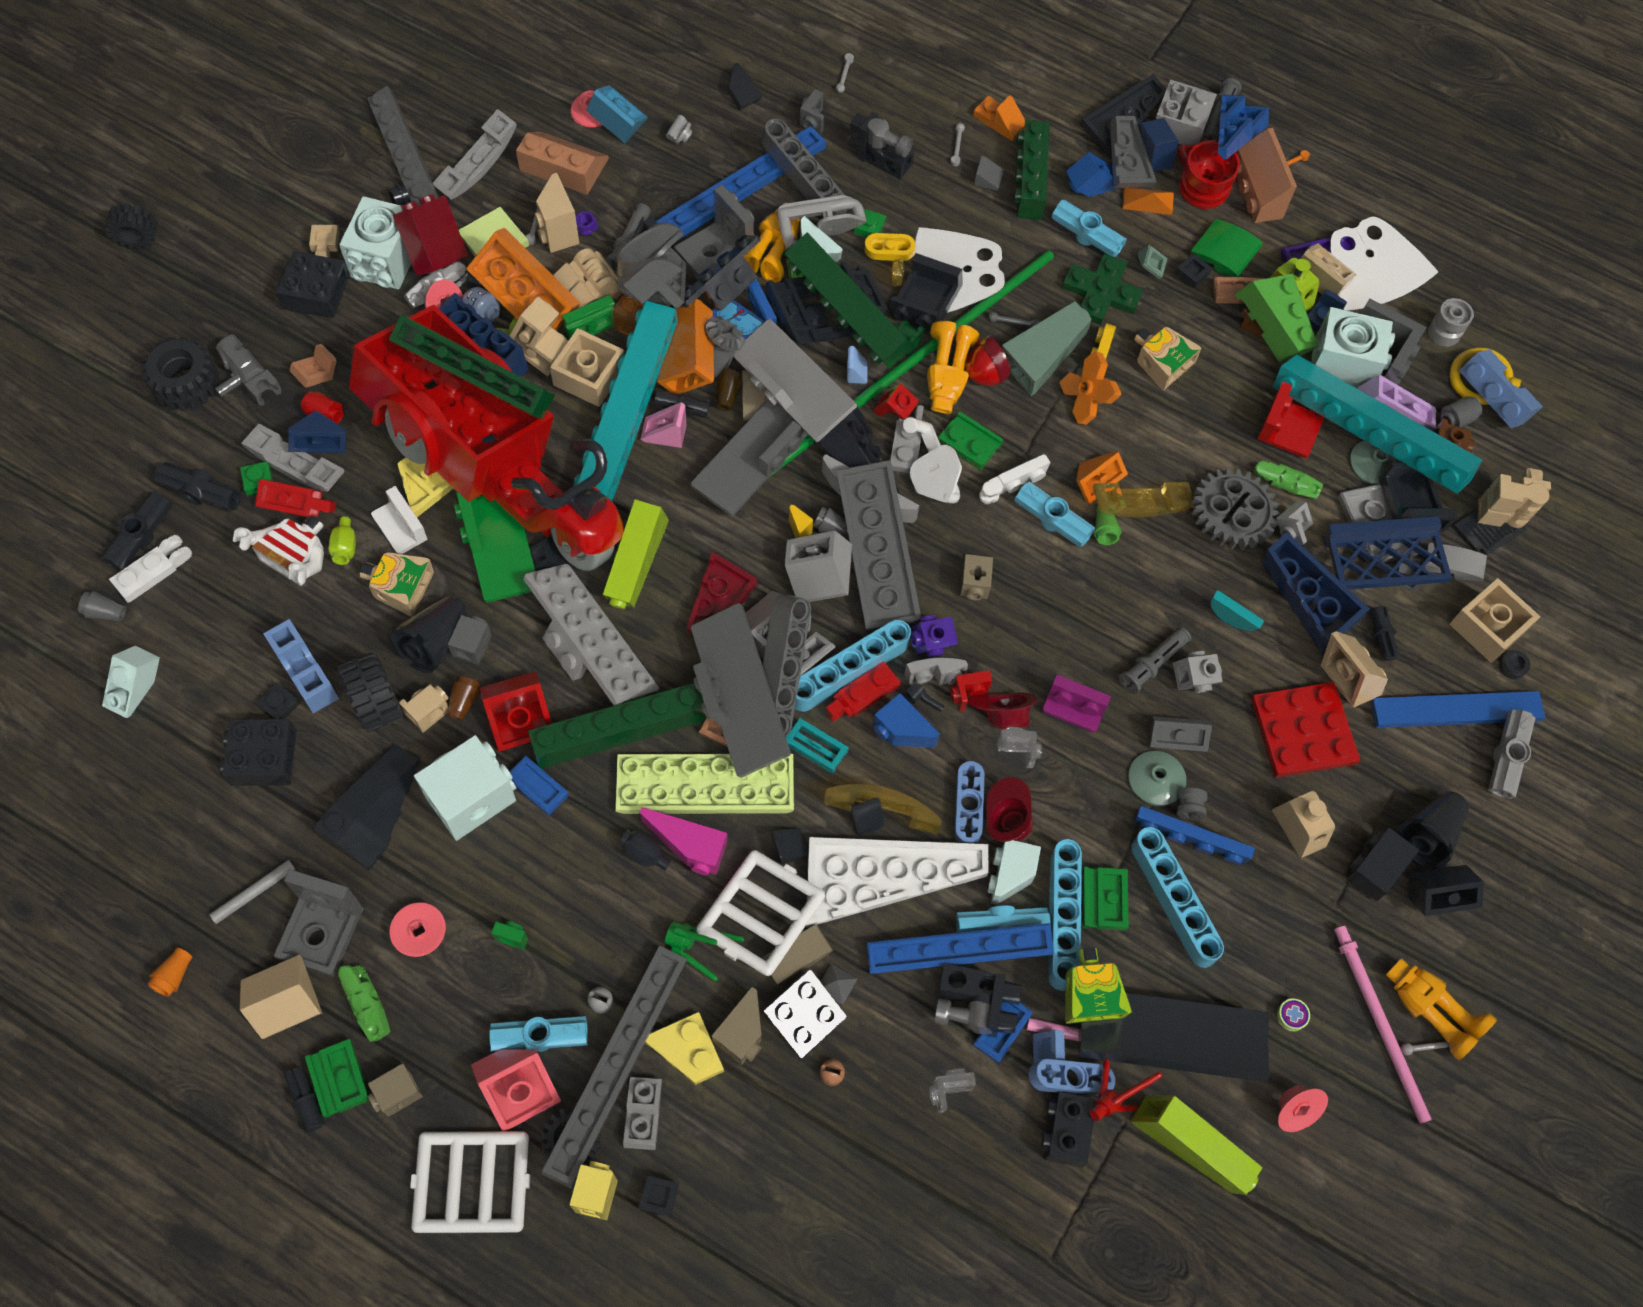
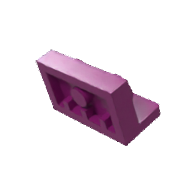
M1056 675L1042 711L1045 714L1095 733L1111 696Z

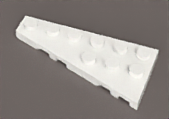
M809 837L808 882L822 889L825 892V898L806 924V928L987 877L988 844Z

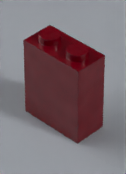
M434 194L419 198V204L416 201L401 205L402 211L393 214L416 276L434 272L469 256L445 195L437 198L434 197Z

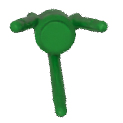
M673 921L667 931L665 944L672 946L671 952L686 958L689 964L713 981H717L718 977L687 954L684 949L690 950L695 940L716 945L718 941L714 938L698 934L697 927ZM720 932L733 941H744L742 936Z

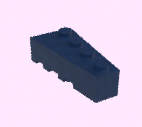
M452 294L438 308L480 348L491 350L501 357L513 373L522 377L527 372L528 366L523 347L502 330H497L486 317L482 318L477 314L475 308L469 303L466 305L458 294Z
M1288 532L1267 549L1261 562L1321 654L1324 655L1331 633L1337 631L1347 634L1364 618L1369 608Z

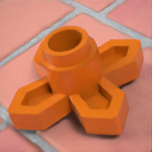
M1094 351L1084 359L1082 376L1068 373L1060 381L1065 395L1077 396L1073 414L1079 424L1087 425L1096 417L1098 404H1112L1121 396L1117 383L1104 378L1108 364L1103 353Z

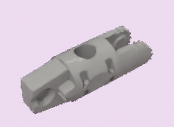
M456 261L444 269L441 268L423 277L404 294L406 301L412 308L424 304L429 288L436 281L446 279L454 282L458 280L460 276L465 274V265L460 261Z

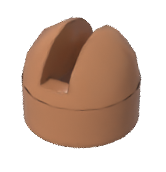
M836 1059L826 1060L820 1068V1078L823 1083L828 1086H836L842 1082L845 1075L843 1064ZM825 1067L840 1070V1075L825 1071Z

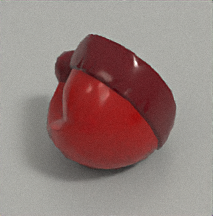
M991 335L985 338L979 337L974 345V349L966 358L965 371L969 374L968 377L979 385L994 386L1001 384L1010 375L1007 357Z

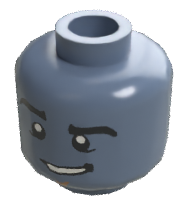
M474 287L463 295L461 300L466 305L469 303L474 307L476 313L482 318L486 317L491 322L498 318L501 304L488 290Z

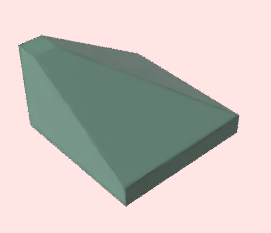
M1150 245L1139 250L1137 255L1141 266L1158 279H1161L1167 258Z

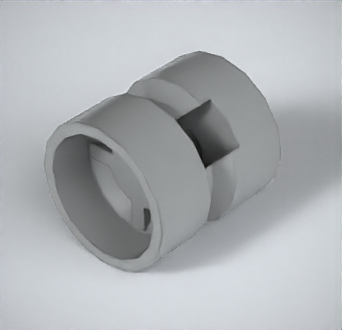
M1457 298L1447 299L1443 302L1428 327L1430 339L1434 343L1445 347L1454 346L1458 343L1474 317L1472 307L1466 301Z

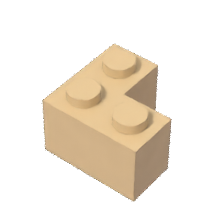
M537 297L520 315L510 337L523 347L526 360L548 377L551 374V365L568 343V340L552 328L559 312L549 303Z

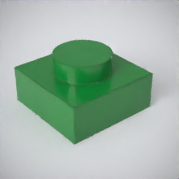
M864 209L867 222L854 228V234L867 238L871 234L881 233L886 223V215Z
M268 461L240 467L244 491L247 496L257 494L259 479L273 481Z
M506 921L505 924L496 922L491 932L495 941L521 950L525 949L528 942V937L525 931H523V927L511 921Z

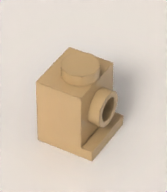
M429 685L425 689L418 690L412 695L408 703L404 699L399 702L404 714L422 733L448 712V705L446 703L448 696L438 685L434 688Z

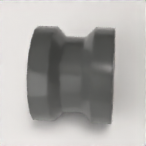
M1198 788L1180 789L1178 791L1180 805L1177 807V816L1187 820H1202L1206 818L1207 810L1204 807V803L1208 799L1207 792Z

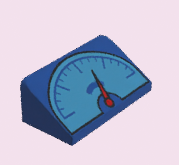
M734 300L722 311H717L715 307L712 310L713 317L721 316L724 320L729 319L732 324H736L737 329L743 332L742 337L745 340L765 322Z

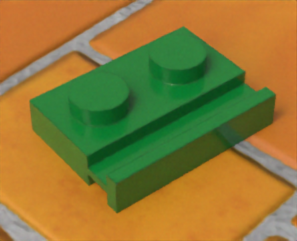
M608 295L562 315L566 339L569 341L577 328L595 335L616 326V310L613 306L615 302L611 296Z
M962 412L957 414V417L949 423L938 437L940 445L951 446L959 458L979 471L983 469L1003 443L1001 437Z
M1083 868V928L1093 927L1096 929L1127 931L1129 928L1127 869Z
M350 1039L322 1049L311 1056H305L324 1118H329L330 1115L338 1112L341 1113L370 1101L354 1045Z

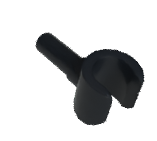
M919 683L913 684L904 693L906 699L912 704L921 699L940 712L945 707L926 694L925 688Z

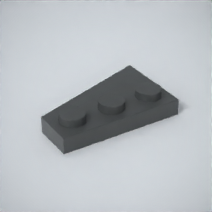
M1115 116L1110 121L1114 188L1152 187L1157 181L1135 116Z

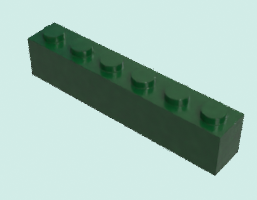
M808 232L784 253L790 260L787 266L796 276L801 273L806 278L803 283L812 293L818 291L822 296L819 301L828 311L834 309L838 313L835 318L845 329L849 326L855 332L852 337L861 347L866 344L872 350L868 354L878 365L883 362L889 369L912 348L903 334Z
M404 315L400 316L389 338L390 341L542 420L555 394Z
M692 683L532 729L528 732L538 766L543 769L701 723L707 717L701 706L704 702L702 694L697 690L695 684Z

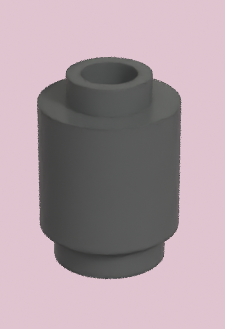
M1464 397L1443 407L1440 419L1441 421L1446 419L1448 424L1462 428L1476 421L1482 414L1481 403L1475 397Z

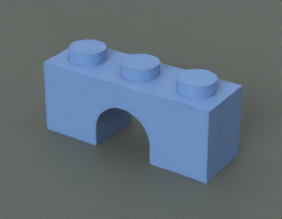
M1490 349L1478 352L1459 372L1510 428L1523 425L1543 406L1526 388L1521 389L1514 386L1505 377L1503 372L1507 367Z
M290 619L263 633L313 714L339 699Z

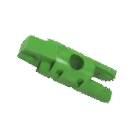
M1263 460L1253 467V471L1258 477L1271 482V486L1283 489L1293 495L1317 499L1323 487V483L1306 473L1281 463L1276 465Z
M345 965L338 969V977L341 980L342 987L358 1024L370 1042L382 1039L390 1033V1028L384 1008L366 970L362 965L353 967Z

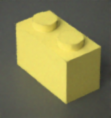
M593 1161L590 1162L589 1166H580L570 1201V1206L576 1213L603 1220L608 1219L618 1182L612 1170H609L610 1166Z

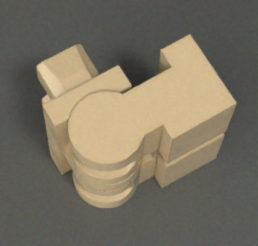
M590 248L578 252L570 264L565 263L553 275L580 302L576 309L608 295L613 299H617L623 293L618 287V275L600 252L596 251L594 253Z
M1526 468L1522 473V480L1518 482H1511V476L1500 474L1490 485V488L1478 499V523L1499 527L1504 523H1508L1511 527L1515 528L1525 526L1549 500L1551 482L1543 481V471Z

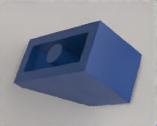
M1090 152L1066 171L1070 178L1069 185L1076 193L1080 192L1091 197L1119 189L1113 186V166Z
M898 694L874 715L873 729L880 739H887L893 746L933 748L938 743L940 733L901 694Z

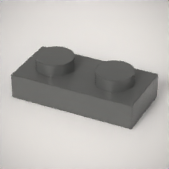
M1153 716L1149 745L1155 748L1208 752L1212 724L1210 721Z

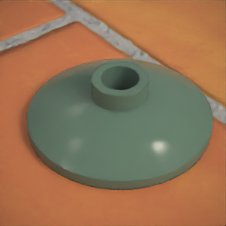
M1365 440L1359 442L1350 454V466L1360 480L1370 485L1380 484L1378 477L1385 471L1387 466L1399 461Z
M1149 751L1139 755L1133 761L1129 769L1128 781L1133 793L1144 803L1152 806H1167L1177 801L1178 791L1186 787V774L1180 762L1170 754L1161 751ZM1155 771L1163 773L1164 778H1158L1155 775Z

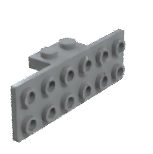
M771 319L765 321L745 340L740 350L734 351L733 357L752 375L750 378L751 382L760 391L764 388L766 391L763 394L773 405L779 403L816 442H819L857 407V404Z
M568 564L525 574L523 580L552 619L542 638L572 680L582 678L588 669L614 706L658 692V685Z

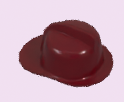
M1026 692L1010 694L989 693L969 697L968 704L974 708L986 710L990 722L995 727L1010 730L1029 725L1030 706L1035 704L1038 698L1035 694Z
M1007 777L999 780L992 786L987 796L988 833L999 842H1010L1012 840L1021 842L1030 834L1034 824L1029 787L1023 780L1016 777Z

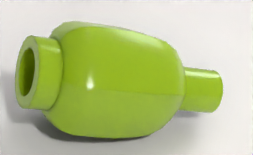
M348 517L340 518L339 526L332 530L329 539V554L332 556V561L338 565L348 564L349 560L354 557L356 550V535L353 528L350 527L351 519Z

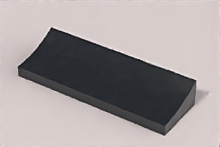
M1126 993L1131 1013L1125 1018L1079 1022V1057L1267 1082L1270 1076L1268 1056L1269 1012Z

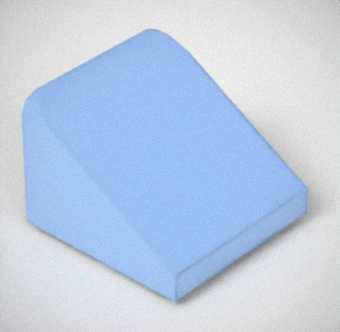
M850 346L847 358L848 383L865 384L867 383V361L854 346Z

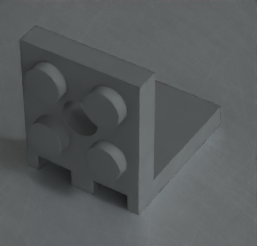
M723 184L714 189L715 223L674 246V251L686 262V267L696 278L702 271L707 268L711 269L717 264L716 259L721 254L727 251L730 252L736 246L735 242L743 235H754L753 214L749 209H745L739 203L736 195L733 192H729ZM708 251L716 253L714 257H706L703 254Z
M1369 298L1361 314L1393 322L1391 333H1395V338L1388 354H1391L1395 360L1385 378L1399 385L1421 348L1417 343L1427 327Z
M289 869L284 881L297 895L299 900L274 957L277 960L286 961L301 955L306 969L335 977L364 908L348 887ZM318 930L323 931L325 934L324 940L318 945H310V935Z

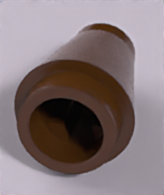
M458 676L457 681H453L447 716L460 721L464 720V717L481 692L478 690L479 682L465 676Z

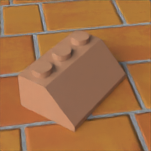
M1268 128L1237 150L1240 161L1237 174L1239 191L1245 197L1247 211L1252 215L1254 223L1283 219L1297 187L1274 129Z
M527 132L516 150L520 171L547 181L552 174L557 173L564 187L588 195L609 159L608 155L544 132Z

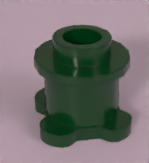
M905 320L902 323L898 322L895 327L912 346L906 353L910 356L921 343L925 328L920 326L916 330Z

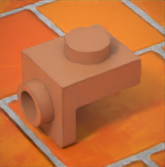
M319 344L315 347L313 357L291 363L290 372L307 388L332 380L336 358L322 344Z

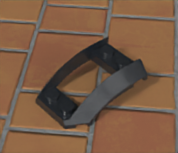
M841 261L840 268L885 315L888 308L869 271L860 266L857 269L851 268L846 261ZM805 277L789 278L780 283H774L773 280L767 281L766 298L769 304H773L788 337L795 344L825 342L855 333L850 326L845 329L841 324L814 328L801 300L820 294L818 291L812 293L803 283L806 279Z

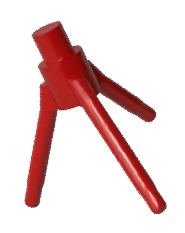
M1103 1060L1101 1087L1098 1094L1099 1099L1096 1100L1095 1107L1089 1112L1091 1118L1099 1121L1104 1116L1109 1117L1112 1113L1137 1111L1138 1106L1136 1104H1122V1101L1160 1079L1162 1073L1157 1072L1118 1094L1116 1091L1108 1089L1110 1061Z

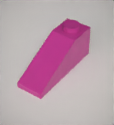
M641 807V822L688 867H692L691 870L700 875L717 874L727 845V833Z

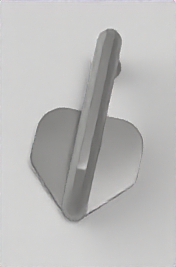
M839 195L781 205L777 210V217L785 250H788L797 242L792 233L790 220L801 219L804 216L808 218L823 215V219L818 221L816 227L827 236L837 235L867 222L862 204L854 198ZM853 210V215L841 214L833 216L832 212Z

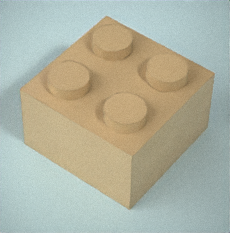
M577 328L550 367L553 386L600 407L609 393L612 379H617L619 373L618 363L620 357L624 355V350Z
M1497 578L1465 606L1449 625L1492 663L1541 616Z

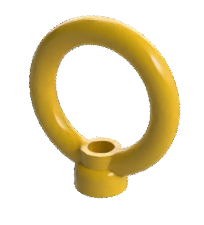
M1479 347L1468 349L1459 354L1451 364L1449 377L1453 389L1461 398L1475 397L1481 405H1488V402L1480 394L1474 393L1465 387L1459 372L1462 366L1478 352L1489 350L1488 348ZM1491 350L1507 367L1503 372L1505 377L1514 386L1519 388L1521 380L1513 377V371L1509 362L1500 353Z

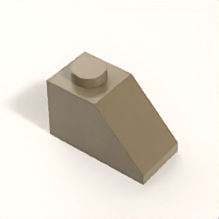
M751 987L712 1035L713 1043L741 1066L746 1059L751 1062L762 1049V1046L759 1044L761 1042L758 996L757 990Z

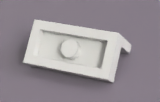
M396 486L386 491L389 503L374 510L371 515L395 552L403 554L428 539L423 526Z

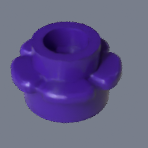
M582 211L575 216L577 230L581 235L587 236L597 230L598 222L595 221L592 213Z

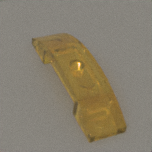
M1165 482L1161 488L1120 489L1119 483H1095L1092 486L1099 509L1115 516L1152 517L1194 508L1191 505L1193 496L1188 482Z
M846 784L826 789L824 804L851 811L855 801L863 803L877 797L880 799L883 809L912 816L910 828L938 835L942 820L927 806L904 793L868 784Z

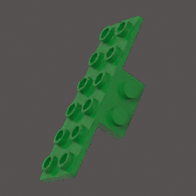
M456 492L459 503L454 504L457 519H463L465 525L460 527L464 544H470L484 601L489 603L532 592L523 580L525 574L535 572L524 527L496 500L490 502L481 494L468 502Z

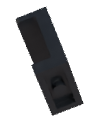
M915 253L911 260L912 271L897 297L891 296L889 300L890 315L899 320L915 323L925 329H931V325L934 322L943 321L963 285L962 269Z
M1401 461L1393 462L1378 477L1393 520L1439 516L1442 525L1439 532H1444L1459 518L1456 508H1443L1433 480Z

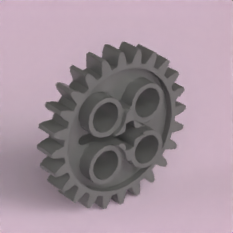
M1226 468L1224 473L1217 469L1214 475L1207 474L1206 478L1200 481L1192 495L1194 498L1191 505L1195 508L1191 514L1199 516L1195 524L1204 525L1201 532H1210V541L1216 537L1219 538V546L1221 547L1225 542H1229V547L1232 550L1236 544L1239 545L1241 550H1244L1247 545L1252 549L1255 548L1257 543L1262 545L1274 532L1275 527L1278 525L1276 519L1280 515V512L1276 511L1279 503L1271 501L1275 493L1266 492L1269 485L1260 486L1261 478L1258 477L1252 480L1251 472L1242 476L1239 468L1235 474H1232L1230 468ZM1247 494L1248 497L1236 510L1228 523L1224 524L1222 521L1234 508L1242 495Z

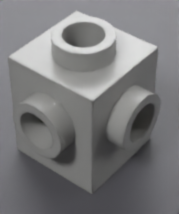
M1205 651L1192 652L1188 654V658L1173 663L1178 690L1195 689V693L1211 691V685L1223 682L1221 676L1222 669L1217 654L1205 655Z

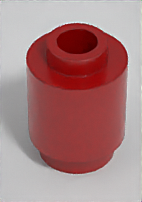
M308 392L302 399L301 409L307 416L317 410L336 424L343 418L341 403L320 392Z

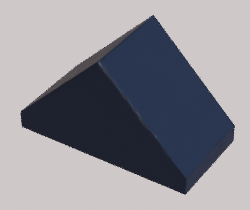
M1165 118L1140 123L1142 139L1153 172L1173 168L1178 139Z
M317 410L289 428L288 452L345 453L346 429Z

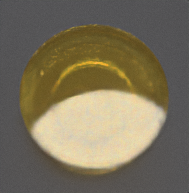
M904 260L893 261V286H903Z

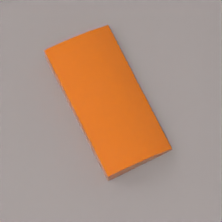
M506 228L495 231L466 268L517 320L537 297H540L559 312L552 326L556 331L564 322L562 315L575 310L580 305V302Z

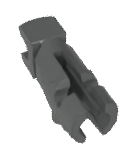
M229 335L216 346L225 368L232 371L231 378L215 388L219 396H224L241 384L244 385L249 395L259 406L265 404L261 397L264 391L271 390L274 394L280 395L281 387L274 376L267 369L263 368L249 350L244 349L243 344L235 335Z

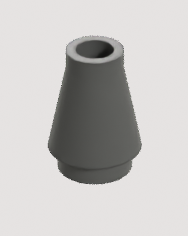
M822 507L813 527L819 529L818 532L820 533L836 531L849 541L846 520L833 509L829 508L828 510Z
M93 591L92 593L85 592L82 595L78 605V612L84 614L85 618L122 622L126 614V606L120 605Z

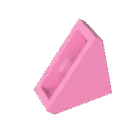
M681 402L645 417L640 440L647 443L682 448L686 430L685 404Z

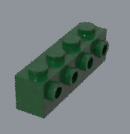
M1025 120L1023 130H1018L1017 145H1021V148L1017 150L1016 164H1019L1020 168L1016 170L1015 184H1019V188L1015 189L1014 204H1018L1017 218L1042 220L1047 199L1050 122Z

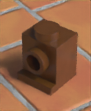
M1442 419L1434 433L1470 453L1474 448L1475 440L1470 439L1472 431L1448 424L1446 419Z

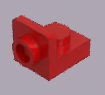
M900 383L887 390L872 411L879 417L888 412L890 414L895 413L901 420H905L919 401Z
M990 670L956 676L954 685L950 687V694L953 704L957 703L959 712L966 709L968 703L967 695L971 697L973 695L985 694L989 691L992 683Z

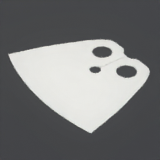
M1369 217L1362 220L1356 228L1344 227L1332 234L1331 254L1357 274L1339 295L1347 301L1344 308L1346 311L1364 308L1369 298L1380 304L1399 298L1418 288L1438 273L1436 268L1415 246L1380 218ZM1373 225L1379 227L1382 231L1381 238L1378 240L1369 238L1367 235L1368 227ZM1349 236L1353 238L1356 243L1355 248L1349 251L1343 249L1340 245L1342 237ZM1369 249L1374 252V256L1368 257L1366 255V251Z
M919 227L915 241V253L962 269L963 285L948 312L985 299L1003 288L1005 283L1004 273L998 267L999 262L1002 260V251L998 244L967 234ZM982 248H988L993 252V257L988 261H982L977 258V252ZM969 265L972 267V270L964 272L963 267ZM983 274H991L995 277V283L992 286L985 287L980 284L979 278Z

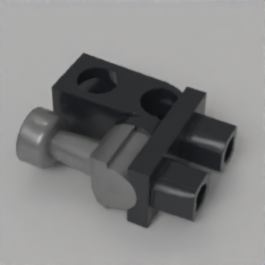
M874 112L868 118L857 113L851 120L850 129L855 132L849 140V146L858 150V159L863 162L867 159L871 165L901 180L913 165V139L906 135L899 138L891 133L888 122L885 119H879V115Z
M944 963L935 1023L947 1025L949 1019L969 1024L970 1029L974 1033L988 1034V1037L997 1038L998 1032L1015 1033L1018 1013L1001 1011L1002 1003L1019 1005L1022 985L1005 981L1006 974H993ZM953 999L969 1002L968 1008L951 1007V1002H953Z

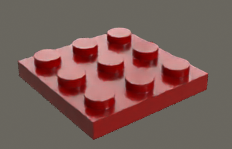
M1335 682L1257 694L1251 698L1275 778L1356 765L1360 761Z

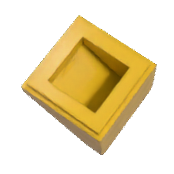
M791 505L789 507V523L795 538L810 536L812 534L813 519L795 505Z

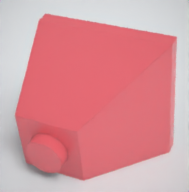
M500 1049L471 1064L477 1083L502 1131H507L561 1102L536 1050Z

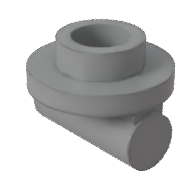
M678 115L667 132L666 137L676 144L680 141L685 143L692 133V130L689 129L691 123L686 121L682 115Z

